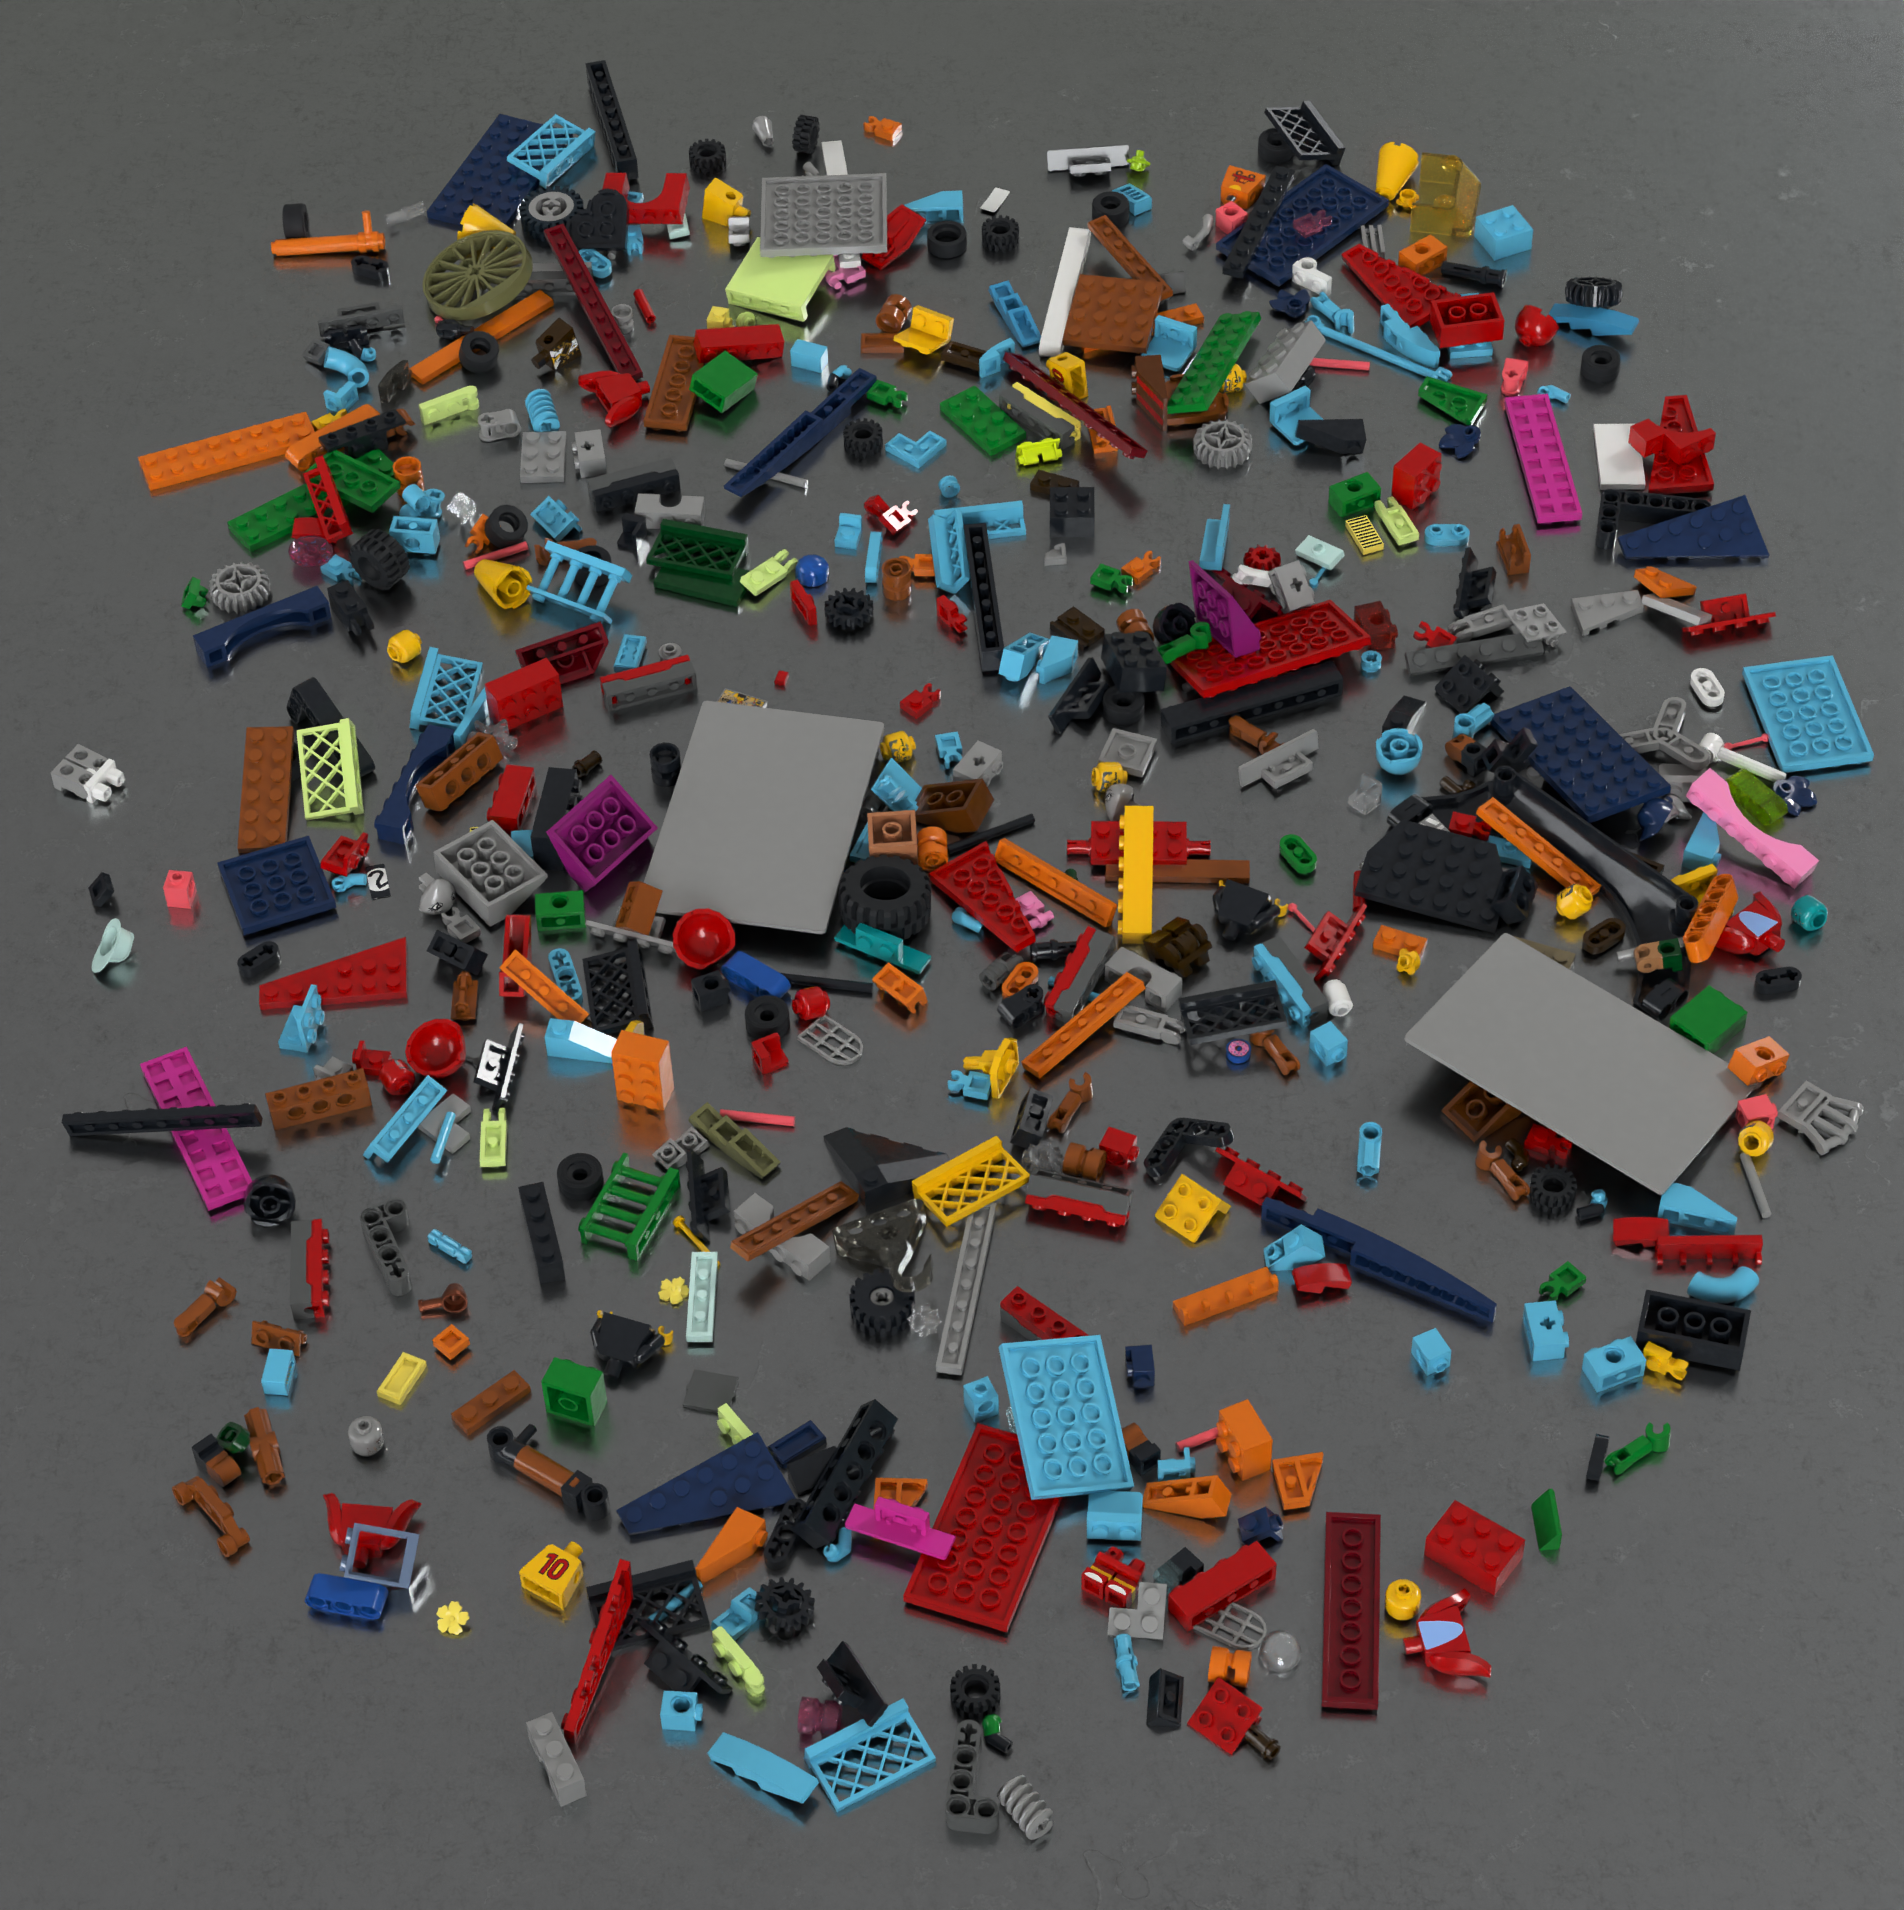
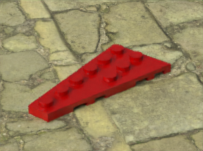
M1357 244L1341 254L1343 261L1383 305L1389 304L1393 310H1396L1400 318L1410 328L1419 327L1430 321L1431 300L1461 297L1460 294L1456 292L1453 294L1447 291L1446 287L1442 285L1437 286L1431 283L1428 278L1406 267L1401 268L1390 259L1386 260L1380 257L1377 252L1361 244Z
M619 1560L606 1602L600 1610L598 1626L593 1628L590 1635L589 1644H591L578 1687L575 1688L571 1698L572 1705L570 1711L565 1713L561 1723L565 1740L574 1744L577 1741L633 1600L630 1561Z

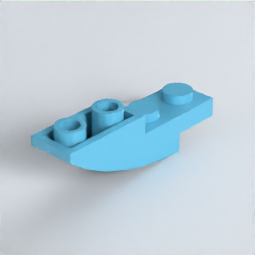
M1389 304L1382 305L1380 323L1384 327L1383 338L1393 348L1413 361L1434 369L1438 368L1440 350L1430 341L1428 335L1423 333L1418 326L1410 328L1400 318L1398 312L1393 310Z

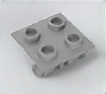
M1544 603L1505 611V614L1527 642L1544 639L1547 645L1553 647L1558 644L1560 635L1567 634L1566 630Z

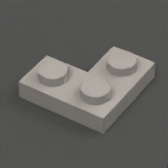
M1139 1582L1137 1609L1110 1607L1108 1636L1116 1637L1119 1634H1128L1131 1638L1163 1641L1167 1584Z

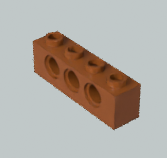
M476 733L415 785L425 808L440 812L447 809L451 802L457 797L462 796L471 785L477 783L484 774L496 767V764L503 759L494 735Z
M363 1068L265 1093L274 1131L372 1105Z

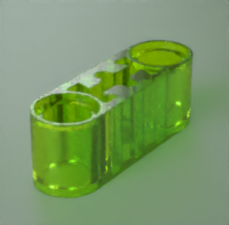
M1740 769L1724 779L1729 785L1733 800L1763 825L1768 826L1788 813L1785 801L1748 770Z

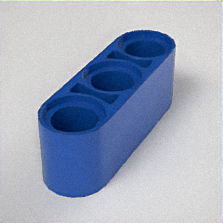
M737 951L721 967V972L727 980L756 997L771 995L781 999L791 989V984L784 975L742 951Z
M318 1573L312 1578L305 1597V1603L317 1610L375 1620L381 1617L389 1591L381 1584Z

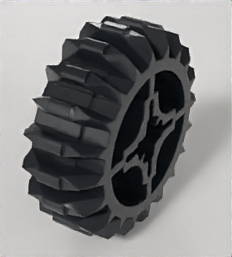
M1576 277L1566 282L1565 299L1570 304L1590 308L1613 307L1621 303V298L1623 297L1622 283L1604 277Z

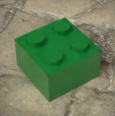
M554 1357L541 1381L546 1412L595 1427L607 1404L603 1372L595 1367L576 1364L569 1359L563 1360Z

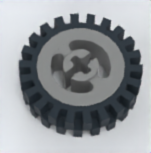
M546 186V191L539 188L538 193L532 191L530 196L526 195L524 197L525 201L522 200L521 206H519L524 232L529 237L532 235L533 239L536 240L540 236V241L545 242V229L563 223L566 227L568 219L570 221L572 216L577 214L578 210L584 209L582 198H580L578 193L575 194L573 189L569 191L568 187H563L560 190V186H555V190H551V186Z

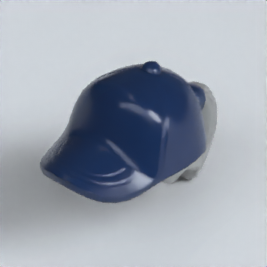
M1671 794L1663 799L1654 798L1645 802L1637 814L1638 822L1642 828L1639 841L1642 842V840L1657 834L1664 823L1676 816L1685 820L1691 819L1692 816L1685 808L1683 802Z

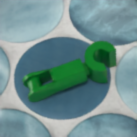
M1198 622L1190 628L1191 636L1187 634L1168 644L1157 647L1165 664H1169L1195 649L1209 648L1208 643L1212 642L1209 623Z
M1649 1422L1645 1429V1436L1641 1435L1623 1448L1610 1453L1605 1459V1464L1612 1466L1614 1473L1620 1475L1650 1452L1662 1453L1667 1451L1670 1447L1671 1436L1669 1423L1667 1422L1663 1425L1662 1433L1656 1434L1653 1432V1424Z

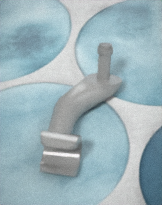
M1205 214L1202 217V229L1194 238L1188 235L1183 239V244L1188 249L1196 250L1199 242L1209 234L1211 227L1214 226L1213 216Z

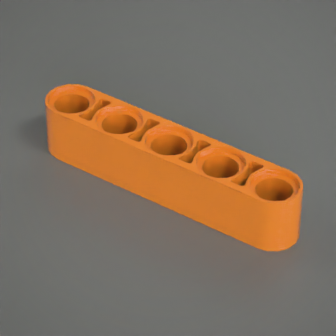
M369 404L362 405L289 446L285 452V457L298 470L306 471L316 463L314 458L321 455L324 456L327 453L326 449L319 443L318 438L320 436L380 415V413ZM344 447L337 450L341 452L344 450Z
M1721 874L1712 879L1683 936L1688 959L1692 963H1700L1710 957L1739 897L1734 879L1730 874Z

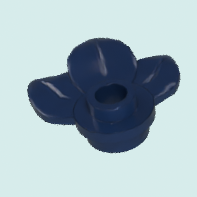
M1281 289L1277 299L1270 300L1269 304L1277 311L1286 312L1292 317H1299L1306 312V305L1310 302V295L1306 289L1300 290L1295 295Z
M1450 425L1445 428L1446 435L1441 438L1439 448H1455L1456 457L1460 459L1473 451L1474 445L1480 440L1481 431L1475 425Z
M1792 776L1788 780H1777L1772 785V796L1775 800L1782 803L1784 810L1792 815L1799 816L1801 806H1815L1818 803L1814 792L1808 789L1810 781L1804 777Z

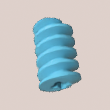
M537 389L530 392L525 399V406L534 432L558 431L560 422L549 391Z

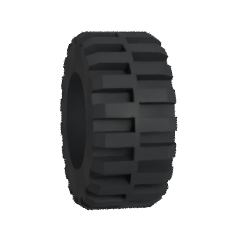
M880 855V857L875 858L874 856L867 857L864 861L861 859L854 866L851 865L841 877L839 885L840 917L849 930L851 929L855 935L856 927L862 923L905 940L911 934L915 935L927 924L930 917L931 883L929 882V877L919 865H914L909 859L903 860L900 856L893 855V857H887V855ZM878 897H892V898H896V899H893V900H878V899H874V898H878Z

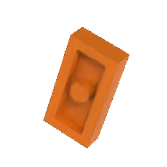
M1381 925L1373 941L1374 949L1400 956L1399 951L1402 948H1406L1409 952L1416 951L1421 958L1427 946V938Z

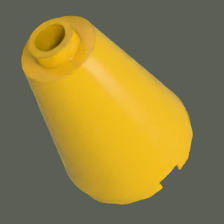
M1389 142L1384 144L1379 151L1375 192L1389 200H1393L1419 164L1417 152L1403 143L1398 146L1394 145L1395 142Z
M473 203V206L470 205L464 213L460 223L463 225L462 232L458 230L457 240L477 232L489 230L506 231L516 235V232Z
M483 559L476 564L474 569L475 578L495 603L503 609L518 608L530 596V592L526 588L527 585L532 583L530 573L524 568L488 559Z

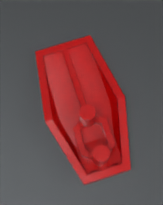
M901 204L887 215V252L879 254L863 253L862 259L883 270L910 248L925 224L926 219Z

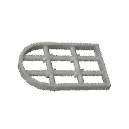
M827 1015L819 1017L797 1036L798 1041L836 1065L853 1064L859 1060L863 1053L861 1039ZM826 1020L835 1027L827 1029L820 1022ZM817 1026L827 1034L824 1037H818L811 1030ZM839 1029L850 1036V1038L844 1040L834 1032ZM808 1034L818 1042L813 1045L803 1037ZM830 1036L843 1044L835 1048L825 1040ZM853 1039L859 1043L860 1050L850 1044ZM820 1044L825 1045L834 1052L831 1055H827L817 1047ZM844 1047H849L858 1054L850 1058L842 1053L841 1050ZM835 1055H840L846 1060H837L833 1057Z
M1234 1602L1228 1605L1224 1611L1220 1610L1218 1612L1221 1617L1217 1622L1209 1618L1205 1619V1622L1212 1624V1627H1214L1212 1631L1198 1625L1194 1626L1195 1630L1239 1650H1252L1259 1647L1264 1642L1267 1634L1266 1623L1261 1616ZM1231 1607L1248 1614L1246 1620L1244 1621L1229 1612ZM1225 1617L1240 1623L1241 1628L1238 1632L1224 1626L1222 1622ZM1251 1618L1257 1619L1263 1626V1629L1251 1624ZM1247 1626L1263 1635L1256 1641L1245 1636L1243 1631ZM1220 1628L1233 1634L1234 1639L1230 1641L1215 1633ZM1241 1638L1252 1644L1240 1645L1236 1644V1642Z

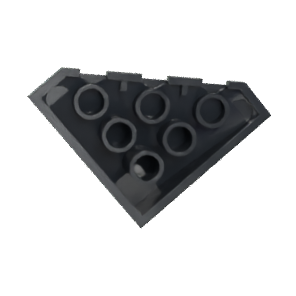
M848 1127L823 1136L853 1190L859 1194L858 1198L866 1211L913 1193L911 1181L950 1161L946 1153L929 1151L920 1146L905 1142H895L889 1140V1138L871 1133L870 1135L861 1133Z

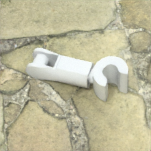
M1239 565L1238 572L1232 576V579L1238 584L1269 587L1272 593L1276 595L1268 575L1270 571Z

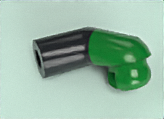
M996 1714L987 1715L982 1722L985 1741L1002 1752L1008 1753L1013 1745V1741L1000 1734L999 1723L1002 1722L1001 1718Z

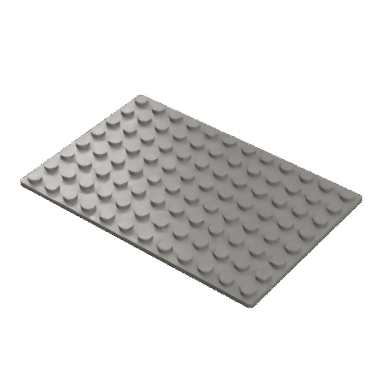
M704 701L644 883L663 891L656 913L683 916L695 909L709 908L720 912L731 923L824 934L828 927L884 732V723Z
M1508 933L1502 934L1406 1033L1404 1038L1410 1045L1659 1195H1663L1737 1110L1738 1101L1746 1099L1757 1086V1083L1747 1086L1727 1068L1728 1062Z

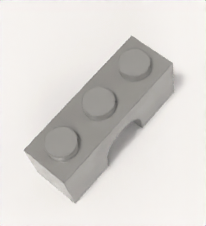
M638 493L635 507V515L646 517L647 529H660L663 519L703 526L706 513L704 497L682 496L681 502L677 506L665 507L661 505L659 494Z
M1122 946L1105 964V981L1113 984L1126 972L1132 974L1146 984L1145 1002L1165 1013L1182 995V978Z
M550 1712L526 1722L529 1741L539 1762L543 1761L550 1785L560 1806L562 1807L587 1796L582 1773L553 1713Z

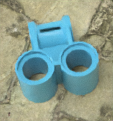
M411 484L404 489L402 498L407 504L402 506L399 516L431 519L442 515L441 503L445 499L444 492L438 489L423 491L416 484Z

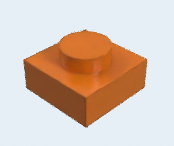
M452 1324L432 1339L433 1346L450 1360L470 1345L469 1338Z

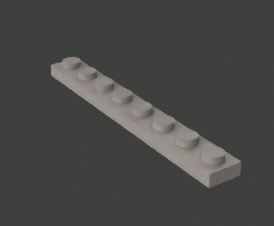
M994 1202L967 1217L937 1357L936 1372L962 1375L997 1209Z

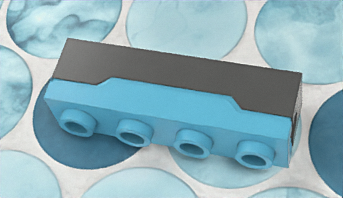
M1280 936L1254 946L1252 957L1254 968L1262 973L1265 982L1276 981L1281 1003L1285 1004L1294 1021L1296 1020L1304 1028L1309 1026V1024L1328 1018L1329 1001Z

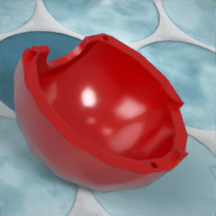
M709 908L695 909L684 914L677 922L673 932V947L678 957L686 965L697 970H705L724 958L735 946V932L730 921L720 912Z
M434 1019L423 1023L413 1031L407 1041L405 1050L407 1063L416 1073L424 1077L429 1075L433 1079H441L454 1074L463 1066L466 1058L465 1040L460 1025L449 1019Z

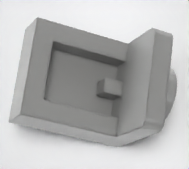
M729 217V243H733L734 246H744L746 243H750L749 217Z

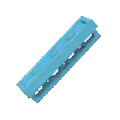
M1022 501L934 510V515L947 519L955 509L962 511L963 527L966 524L986 523V527H996L997 529L994 531L987 530L988 539L1026 535ZM1019 523L1020 528L1012 529L1008 527L1010 524Z
M1223 504L1221 520L1207 519L1199 566L1202 569L1222 571L1229 530V504Z
M955 509L947 519L934 514L928 519L936 588L952 594H956L970 580L962 511Z
M427 1075L370 1143L363 1156L369 1160L375 1153L388 1163L445 1095L447 1090Z

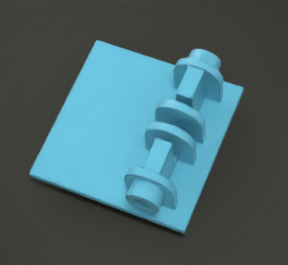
M890 758L871 790L892 811H916L918 809L916 798L922 788L893 758Z

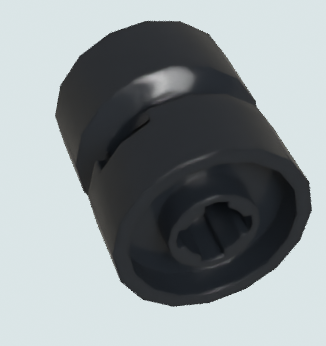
M659 743L653 746L649 754L653 782L662 787L674 786L681 770L679 748L672 743Z

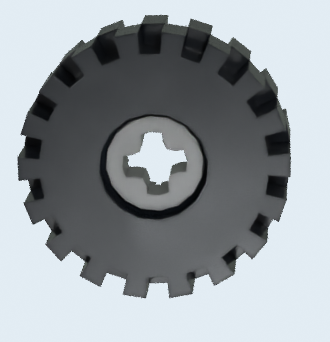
M875 1269L872 1275H869L868 1272L864 1273L863 1280L859 1277L855 1280V1286L852 1285L850 1289L851 1294H849L850 1313L856 1326L860 1325L861 1331L865 1333L868 1329L872 1336H875L876 1332H880L881 1337H886V1332H891L892 1335H895L898 1328L903 1331L906 1329V1323L911 1324L913 1321L912 1316H915V1293L912 1283H908L906 1276L900 1278V1272L897 1271L894 1274H890V1269H884V1273H879V1269ZM879 1298L882 1300L887 1298L886 1303L884 1301L878 1303Z

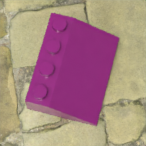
M1193 560L1189 561L1196 622L1209 623L1211 636L1235 658L1260 650L1259 641L1261 640V633L1237 601Z
M609 775L546 833L568 874L585 893L602 880L656 831L658 827L612 775Z

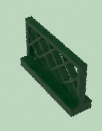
M663 519L660 524L661 530L646 558V562L649 565L732 580L743 556L746 557L749 552L748 534ZM662 542H669L670 544L664 545ZM683 545L691 546V548L685 549ZM675 548L680 549V552H677L675 554H671L669 552L670 550ZM704 549L712 550V552L706 553ZM696 552H700L702 554L701 556L696 558H692L690 556L691 554H694ZM665 553L667 556L661 559L655 558L656 555ZM725 553L734 554V555L731 556V557H728ZM721 555L723 560L714 563L712 558ZM683 557H686L688 560L683 563L676 561ZM704 561H707L709 563V565H706L704 567L697 565ZM728 565L730 570L724 571L719 568Z

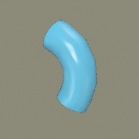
M328 346L324 358V367L346 375L348 381L356 383V387L365 386L369 381V372L365 364L356 356L346 351Z
M1745 1266L1739 1267L1732 1275L1725 1278H1715L1699 1271L1692 1278L1687 1294L1702 1301L1727 1304L1745 1298L1755 1290L1760 1282L1758 1275L1752 1269Z

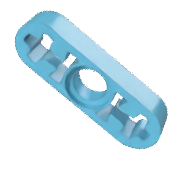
M870 532L865 567V583H877L883 544L882 532Z
M562 948L552 950L548 955V960L555 984L567 995L568 990L572 989L574 997L571 998L581 1005L583 1002L582 989L569 952ZM558 959H561L563 962L562 967L559 966ZM563 975H570L572 977L569 981L559 980Z

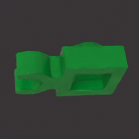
M877 380L867 391V399L885 406L890 402L894 407L901 408L902 400H908V395L905 391H896V386Z
M1100 564L1090 577V584L1109 591L1115 587L1119 592L1127 594L1128 585H1133V578L1129 575L1121 576V570Z
M1567 1261L1549 1275V1281L1540 1285L1539 1294L1542 1295L1547 1291L1552 1292L1549 1295V1301H1557L1561 1292L1565 1296H1569L1586 1283V1276Z

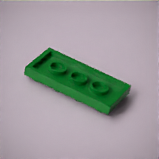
M975 385L940 403V410L990 456L1026 439V431Z
M338 450L327 452L323 456L330 468L339 496L371 513L401 488L400 481ZM314 463V464H313L308 470H306L305 472H308V471H310V470H313V469L317 468V464ZM318 475L310 480L311 483L319 485L322 478Z

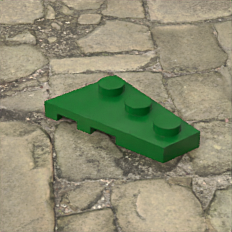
M1428 376L1418 390L1419 397L1467 426L1473 425L1487 402V394Z

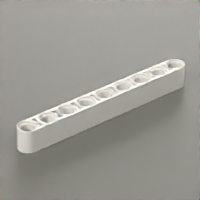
M1069 227L1040 339L1039 356L1055 357L1063 353V335L1079 276L1083 273L1090 245L1091 231L1089 229Z

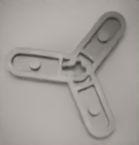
M1670 697L1663 702L1653 728L1619 734L1638 753L1661 750L1693 770H1701L1709 765V752L1679 733L1686 715V702L1682 698Z

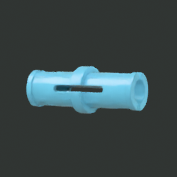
M1119 1634L1113 1639L1117 1653V1659L1115 1660L1116 1668L1119 1669L1121 1675L1122 1689L1133 1691L1140 1686L1136 1670L1138 1660L1132 1649L1131 1636Z

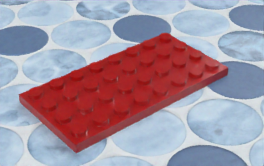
M1330 599L1255 623V627L1261 633V640L1259 641L1260 650L1235 658L1212 637V642L1208 643L1209 648L1195 649L1169 664L1203 698H1211L1225 691L1236 690L1243 685L1255 684L1259 680L1268 677H1276L1290 670L1294 671L1309 664H1317L1330 657H1339L1343 653L1360 650L1365 646L1371 645V636Z
M977 1423L932 1528L954 1535L956 1539L946 1560L921 1553L903 1595L904 1602L1008 1632L1063 1498L1031 1500L1017 1434Z

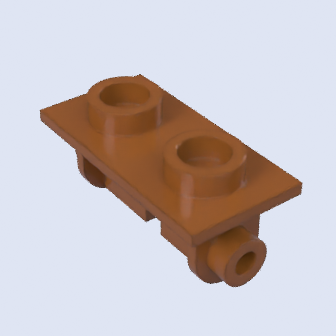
M462 971L457 976V981H454L451 1020L476 1018L478 980H472L470 973L467 971Z
M265 1320L262 1322L252 1321L251 1344L268 1349L293 1350L294 1356H300V1346L307 1341V1334H304L302 1330L283 1329L281 1326L270 1324Z

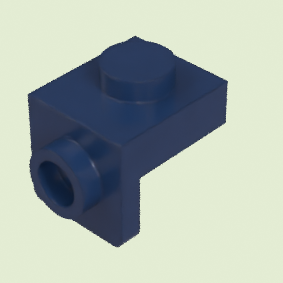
M1266 1506L1238 1518L1242 1542L1245 1545L1249 1546L1255 1541H1260L1269 1536H1272L1276 1541L1283 1540L1281 1531L1283 1529V1522L1278 1514H1274Z

